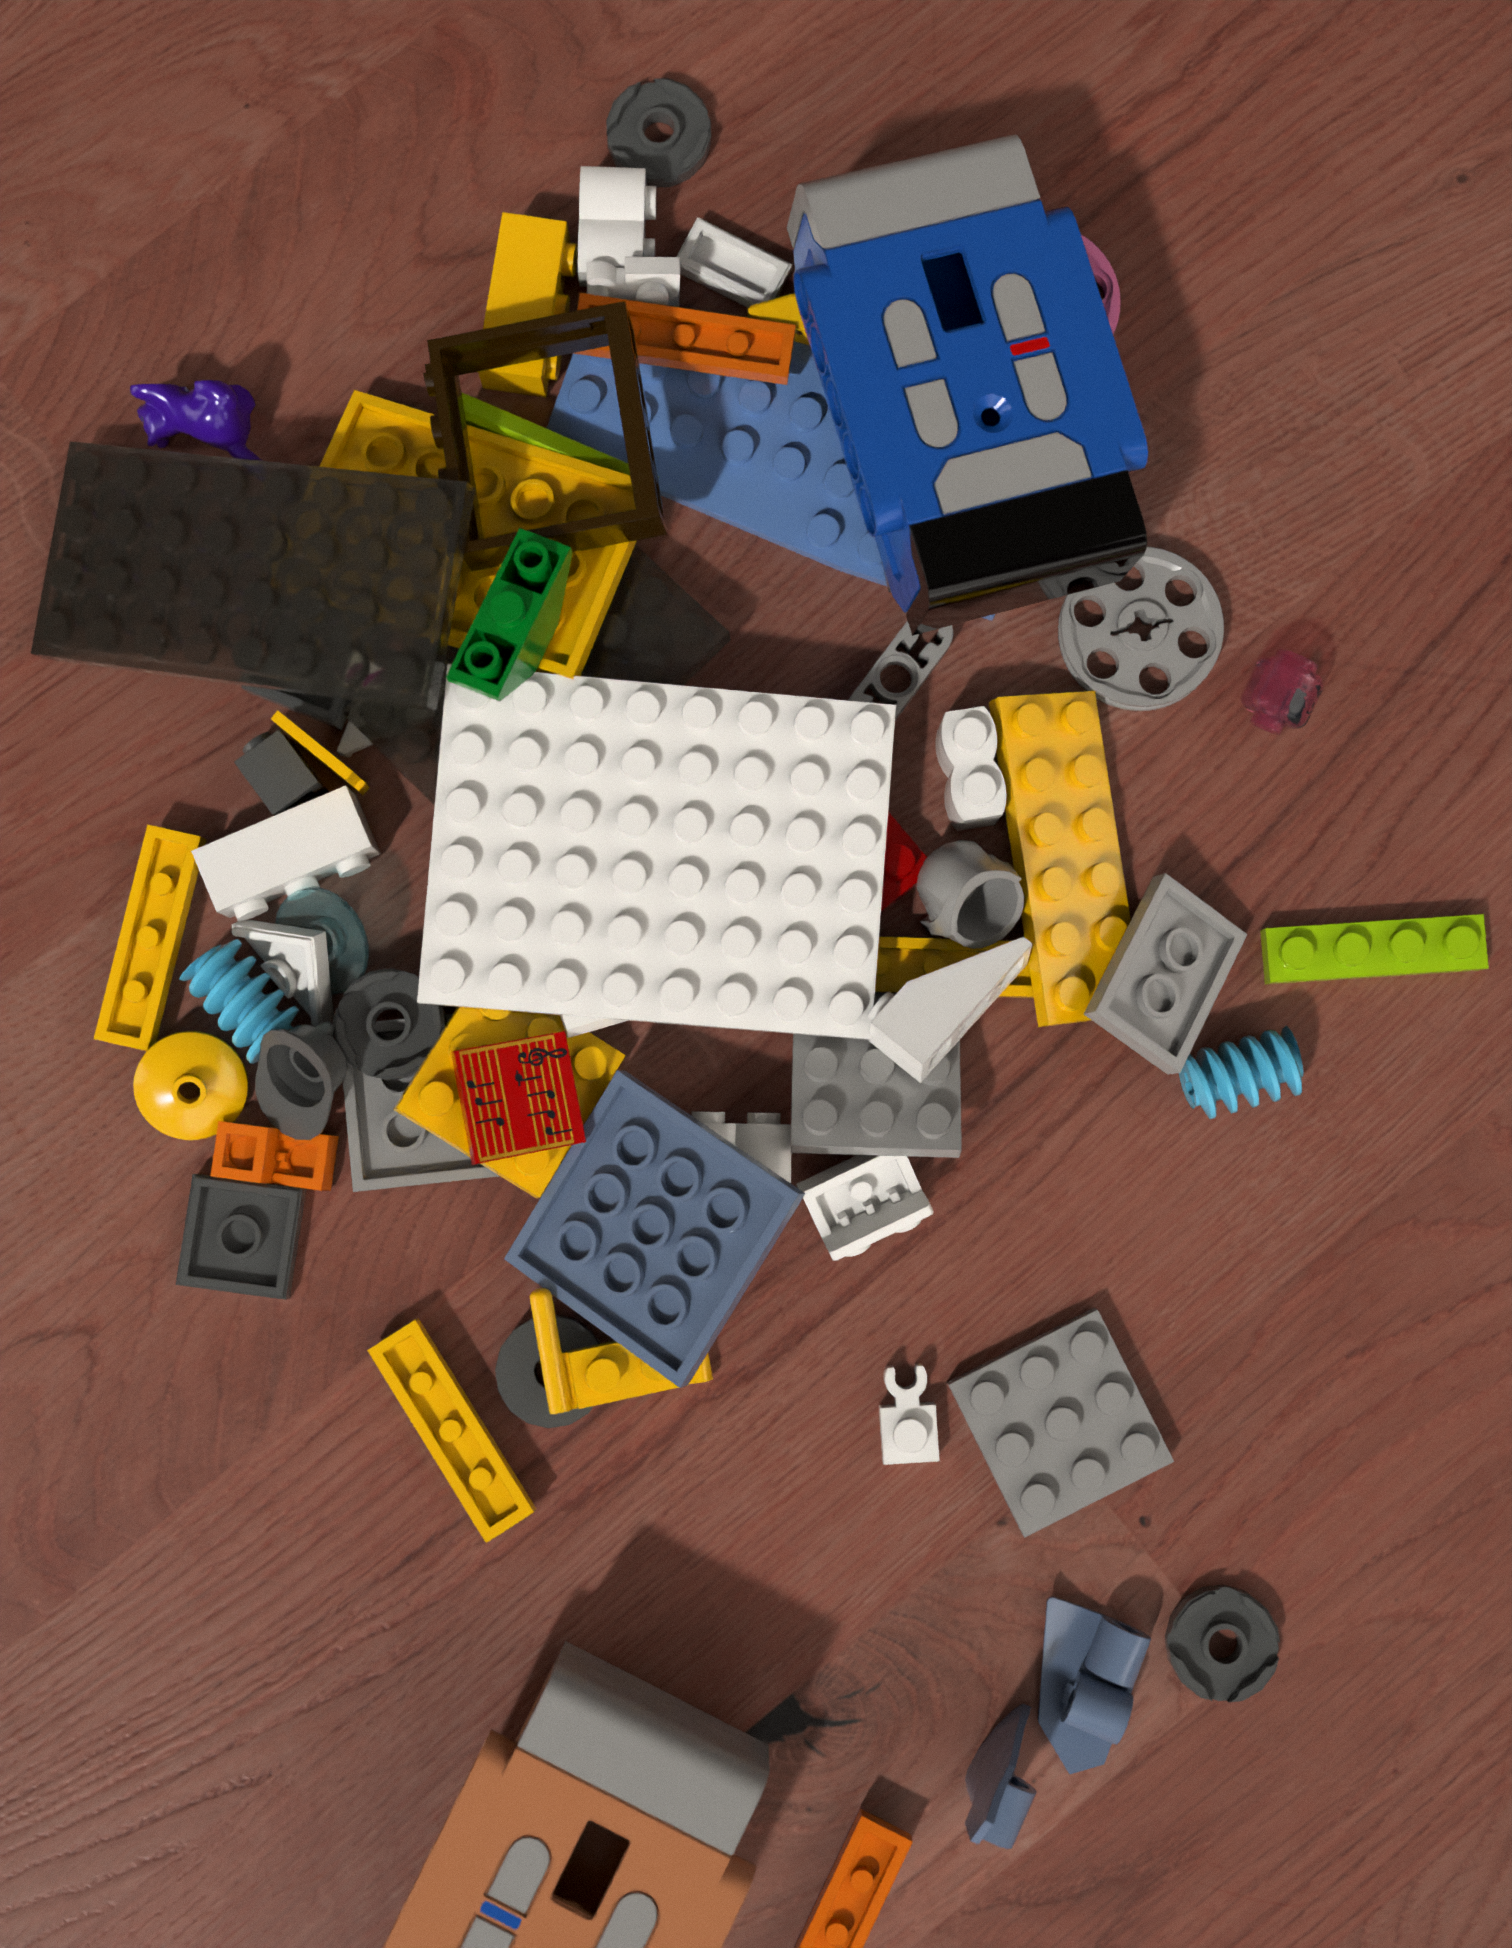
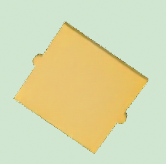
M277 710L270 718L291 738L364 796L370 787L356 773Z

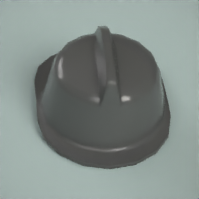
M329 1021L323 1022L318 1026L301 1024L290 1030L272 1029L263 1035L260 1044V1056L255 1077V1093L260 1108L273 1126L278 1128L283 1134L297 1140H311L323 1132L328 1122L333 1096L347 1073V1058L340 1045L334 1040L335 1026Z

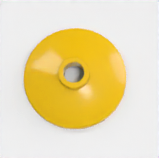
M183 1031L170 1034L158 1040L145 1052L135 1072L134 1096L140 1112L155 1129L173 1138L199 1140L216 1135L218 1121L234 1122L246 1102L248 1077L242 1059L228 1043L209 1033ZM184 1082H193L199 1087L200 1095L194 1099L184 1098L179 1092V1086Z

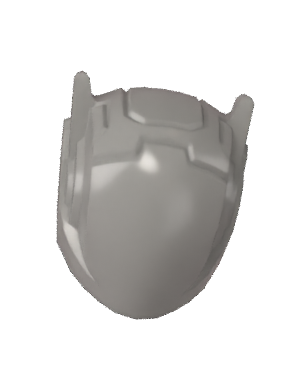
M958 840L946 843L934 850L926 858L918 873L916 887L928 913V916L923 918L920 923L931 935L948 937L968 948L978 949L992 945L1003 939L1012 930L1021 916L1024 907V894L1019 881L1022 878L1008 862H1003L994 855L987 854L974 841Z

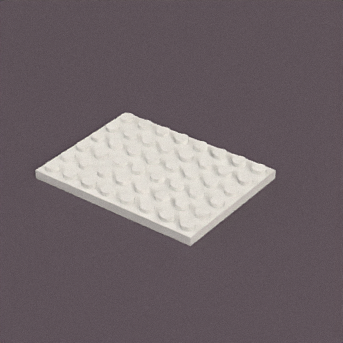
M447 664V673L451 667V664ZM534 672L529 679L499 702L448 682L446 678L417 1003L864 1040L872 1039V1035L869 1034L870 1022L872 1020L868 1016L874 1007L896 705L574 676L572 680L559 674Z

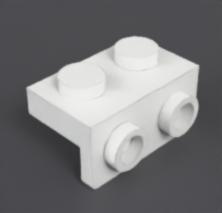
M856 1155L797 1183L798 1189L806 1193L803 1197L804 1202L834 1261L845 1256L859 1255L865 1252L872 1243L895 1232L909 1231L915 1228L922 1219L934 1213L907 1156Z

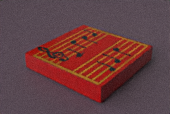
M565 1031L451 1052L472 1165L586 1142Z

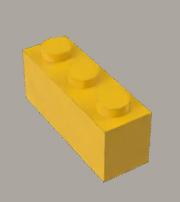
M502 212L483 329L569 312L570 297L569 295H564L563 292L566 276L574 277L576 273L578 244L570 242L567 221ZM561 355L478 371V375L484 389L546 398L549 379L557 380L559 377Z

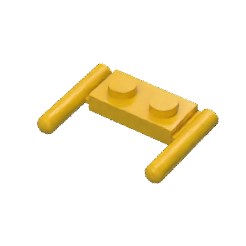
M538 1288L531 1292L529 1299L549 1414H559L572 1409H582L679 1388L616 1341L562 1353L552 1293L546 1288ZM707 1353L689 1384L713 1380L709 1353Z

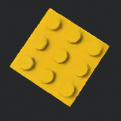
M457 1007L393 1110L470 1157L451 1052L565 1031L560 1015ZM590 1032L567 1038L566 1035L583 1125L626 1056ZM571 1145L480 1164L531 1196L540 1198Z

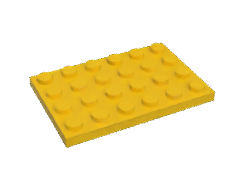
M354 390L268 579L277 589L460 649L500 566L471 571L460 554H453L452 542L447 534L446 523L447 521L454 520L452 502L444 500L439 483L438 469L446 467L444 449L436 447L432 435L430 416L434 414ZM466 424L484 538L518 532L519 528L530 530L636 509L630 475ZM637 540L573 552L559 624L536 672L559 674L572 680L574 676H581Z

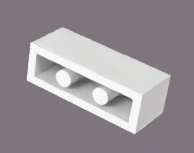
M347 786L338 788L191 851L216 912L229 918L236 916L237 921L248 920L263 914L269 909L267 902L286 894L288 899H296L308 895L319 889V880L338 873L340 878L362 872L371 865L368 859L381 854L357 795Z

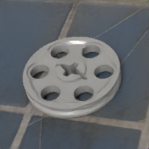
M1154 547L1123 548L1112 559L1106 561L1097 559L1086 567L1083 571L1085 580L1072 584L1064 599L1058 621L1059 647L1066 667L1072 677L1085 691H1095L1097 700L1115 708L1130 711H1150L1164 708L1188 696L1199 686L1214 667L1223 642L1224 618L1218 596L1208 579L1198 568L1181 556ZM1126 564L1134 566L1142 576L1141 586L1133 591L1120 589L1113 580V571L1116 567ZM1172 580H1182L1188 583L1193 590L1194 597L1192 603L1182 607L1173 605L1165 595L1166 584ZM1084 600H1091L1097 603L1102 609L1103 621L1094 627L1083 626L1075 618L1074 606ZM1135 617H1140L1143 625L1152 624V626H1157L1147 635L1146 641H1141L1138 633H1123L1124 630L1131 627ZM1187 631H1195L1201 634L1206 641V653L1199 658L1185 656L1178 646L1180 634ZM1102 651L1111 655L1116 663L1115 674L1106 679L1093 676L1087 667V658L1090 654ZM1147 667L1161 669L1168 679L1166 691L1161 694L1147 693L1139 683L1140 672Z

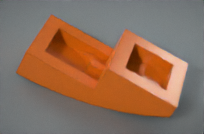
M218 1121L210 1176L331 1191L339 1136L319 1134L311 1140H297L283 1134L278 1128Z

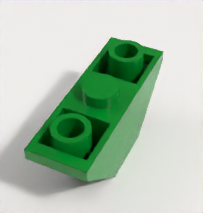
M519 528L446 675L448 682L500 702L536 672L559 624L573 554L571 547Z

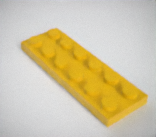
M1095 691L997 697L989 702V708L997 731L996 754L998 767L1002 772L1006 785L1005 813L1014 870L1022 878L1019 883L1024 894V907L1021 913L1024 937L1033 943L1028 964L1038 1027L1092 1021L1084 1015V1012L1131 921Z

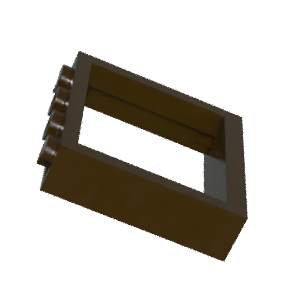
M625 301L427 340L430 363L425 364L426 373H423L429 396H436L438 414L430 416L431 430L436 447L444 449L446 467L438 469V477L443 498L446 502H452L454 520L447 521L446 529L447 534L451 538L453 554H460L471 571L499 567L517 532L489 538L483 537L459 375L605 346L610 348L636 509L527 531L572 548L573 552L667 535L634 328Z

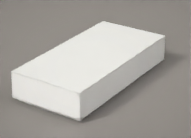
M697 217L676 256L680 257L681 275L747 308L754 304L779 298L792 273L791 263Z

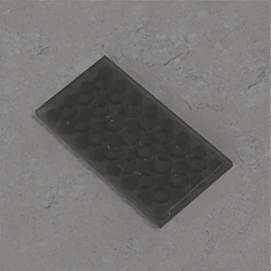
M70 441L31 654L43 659L436 711L476 488L465 481Z

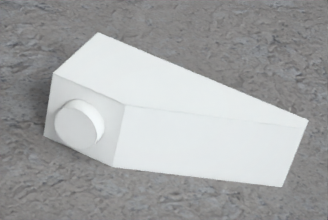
M1021 937L910 980L895 995L891 992L885 993L874 1005L868 1016L872 1020L869 1032L872 1035V1039L869 1042L921 1083L1026 967L1033 943L1025 937Z

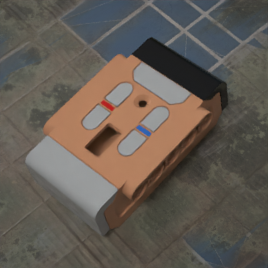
M565 1641L516 1740L514 1741L492 1729L490 1730L382 1948H722L748 1894L756 1871L755 1864L734 1854V1851L759 1802L769 1776V1745Z

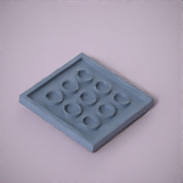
M617 1070L583 1126L586 1142L571 1146L504 1259L541 1287L550 1290L552 1295L676 1386L682 1388L690 1383L806 1193L627 1071Z

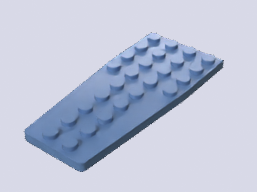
M794 342L788 385L639 363L661 496L836 570L887 586L875 537L869 534L865 526L810 345ZM573 353L547 429L628 463L612 361L607 358ZM1007 577L983 583L986 596L1002 592ZM933 584L930 585L923 598L944 605L941 594L936 596L931 594L930 589ZM998 604L967 611L966 613L992 621Z

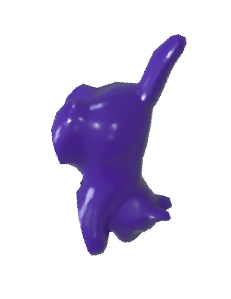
M219 380L195 381L194 389L191 391L187 387L174 384L130 385L131 395L145 401V404L137 409V414L143 423L144 431L148 435L147 445L149 447L157 443L159 448H166L172 436L179 433L189 434L212 447L227 451L231 457L249 469L262 483H270L272 476L265 462L246 446L251 430L250 414L256 405L253 396L247 389L240 385H227L224 381Z

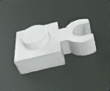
M625 257V268H615L612 264L604 261L587 263V294L679 307L680 257Z
M921 1363L915 1364V1380L907 1387L899 1386L895 1382L896 1374L893 1365H886L884 1383L888 1391L894 1396L895 1404L879 1405L883 1465L940 1461L936 1404L934 1402L919 1403V1396L927 1385V1373Z

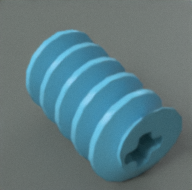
M236 939L224 945H217L201 955L184 970L179 980H192L189 985V992L194 997L207 996L203 1003L204 1010L209 1014L221 1013L218 1019V1026L221 1030L230 1031L236 1029L232 1036V1043L239 1048L250 1046L246 1059L249 1063L254 1064L259 1061L260 1044L263 1035L272 1029H292L293 1027L290 1024L299 1009L293 1006L283 1011H278L276 1007L285 993L282 989L267 995L262 992L270 979V975L263 973L253 978L249 977L248 973L255 964L256 959L253 956H249L236 961L233 957L242 945V942Z
M1285 1026L1281 1031V1035L1274 1030L1264 1031L1261 1034L1260 1041L1253 1036H1245L1240 1040L1238 1047L1233 1042H1222L1218 1047L1217 1054L1212 1048H1201L1197 1052L1196 1060L1189 1054L1181 1073H1179V1078L1190 1107L1194 1109L1197 1106H1201L1208 1118L1213 1119L1216 1118V1101L1219 1100L1223 1101L1231 1114L1237 1112L1238 1095L1241 1094L1245 1096L1252 1108L1259 1105V1089L1265 1088L1269 1097L1274 1102L1279 1101L1281 1098V1083L1286 1082L1293 1095H1301L1304 1071L1296 1039L1292 1031Z

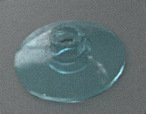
M319 887L300 889L283 901L277 912L275 924L326 931L331 993L339 994L345 992L352 982L364 975L369 960L367 935L357 913L342 897L330 890Z

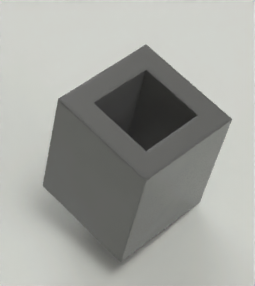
M279 729L272 735L270 732H265L253 738L244 746L242 750L244 755L234 762L274 816L329 792L294 743Z

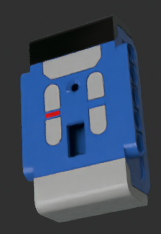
M1014 134L799 183L787 224L789 238L794 248V291L801 319L865 526L869 534L875 537L892 596L903 612L906 613L912 636L1119 582L1141 559L1147 549L1145 523L1128 473L1143 469L1147 464L1148 446L1145 432L1075 216L1071 209L1066 206L1044 211L1025 148L1018 135Z

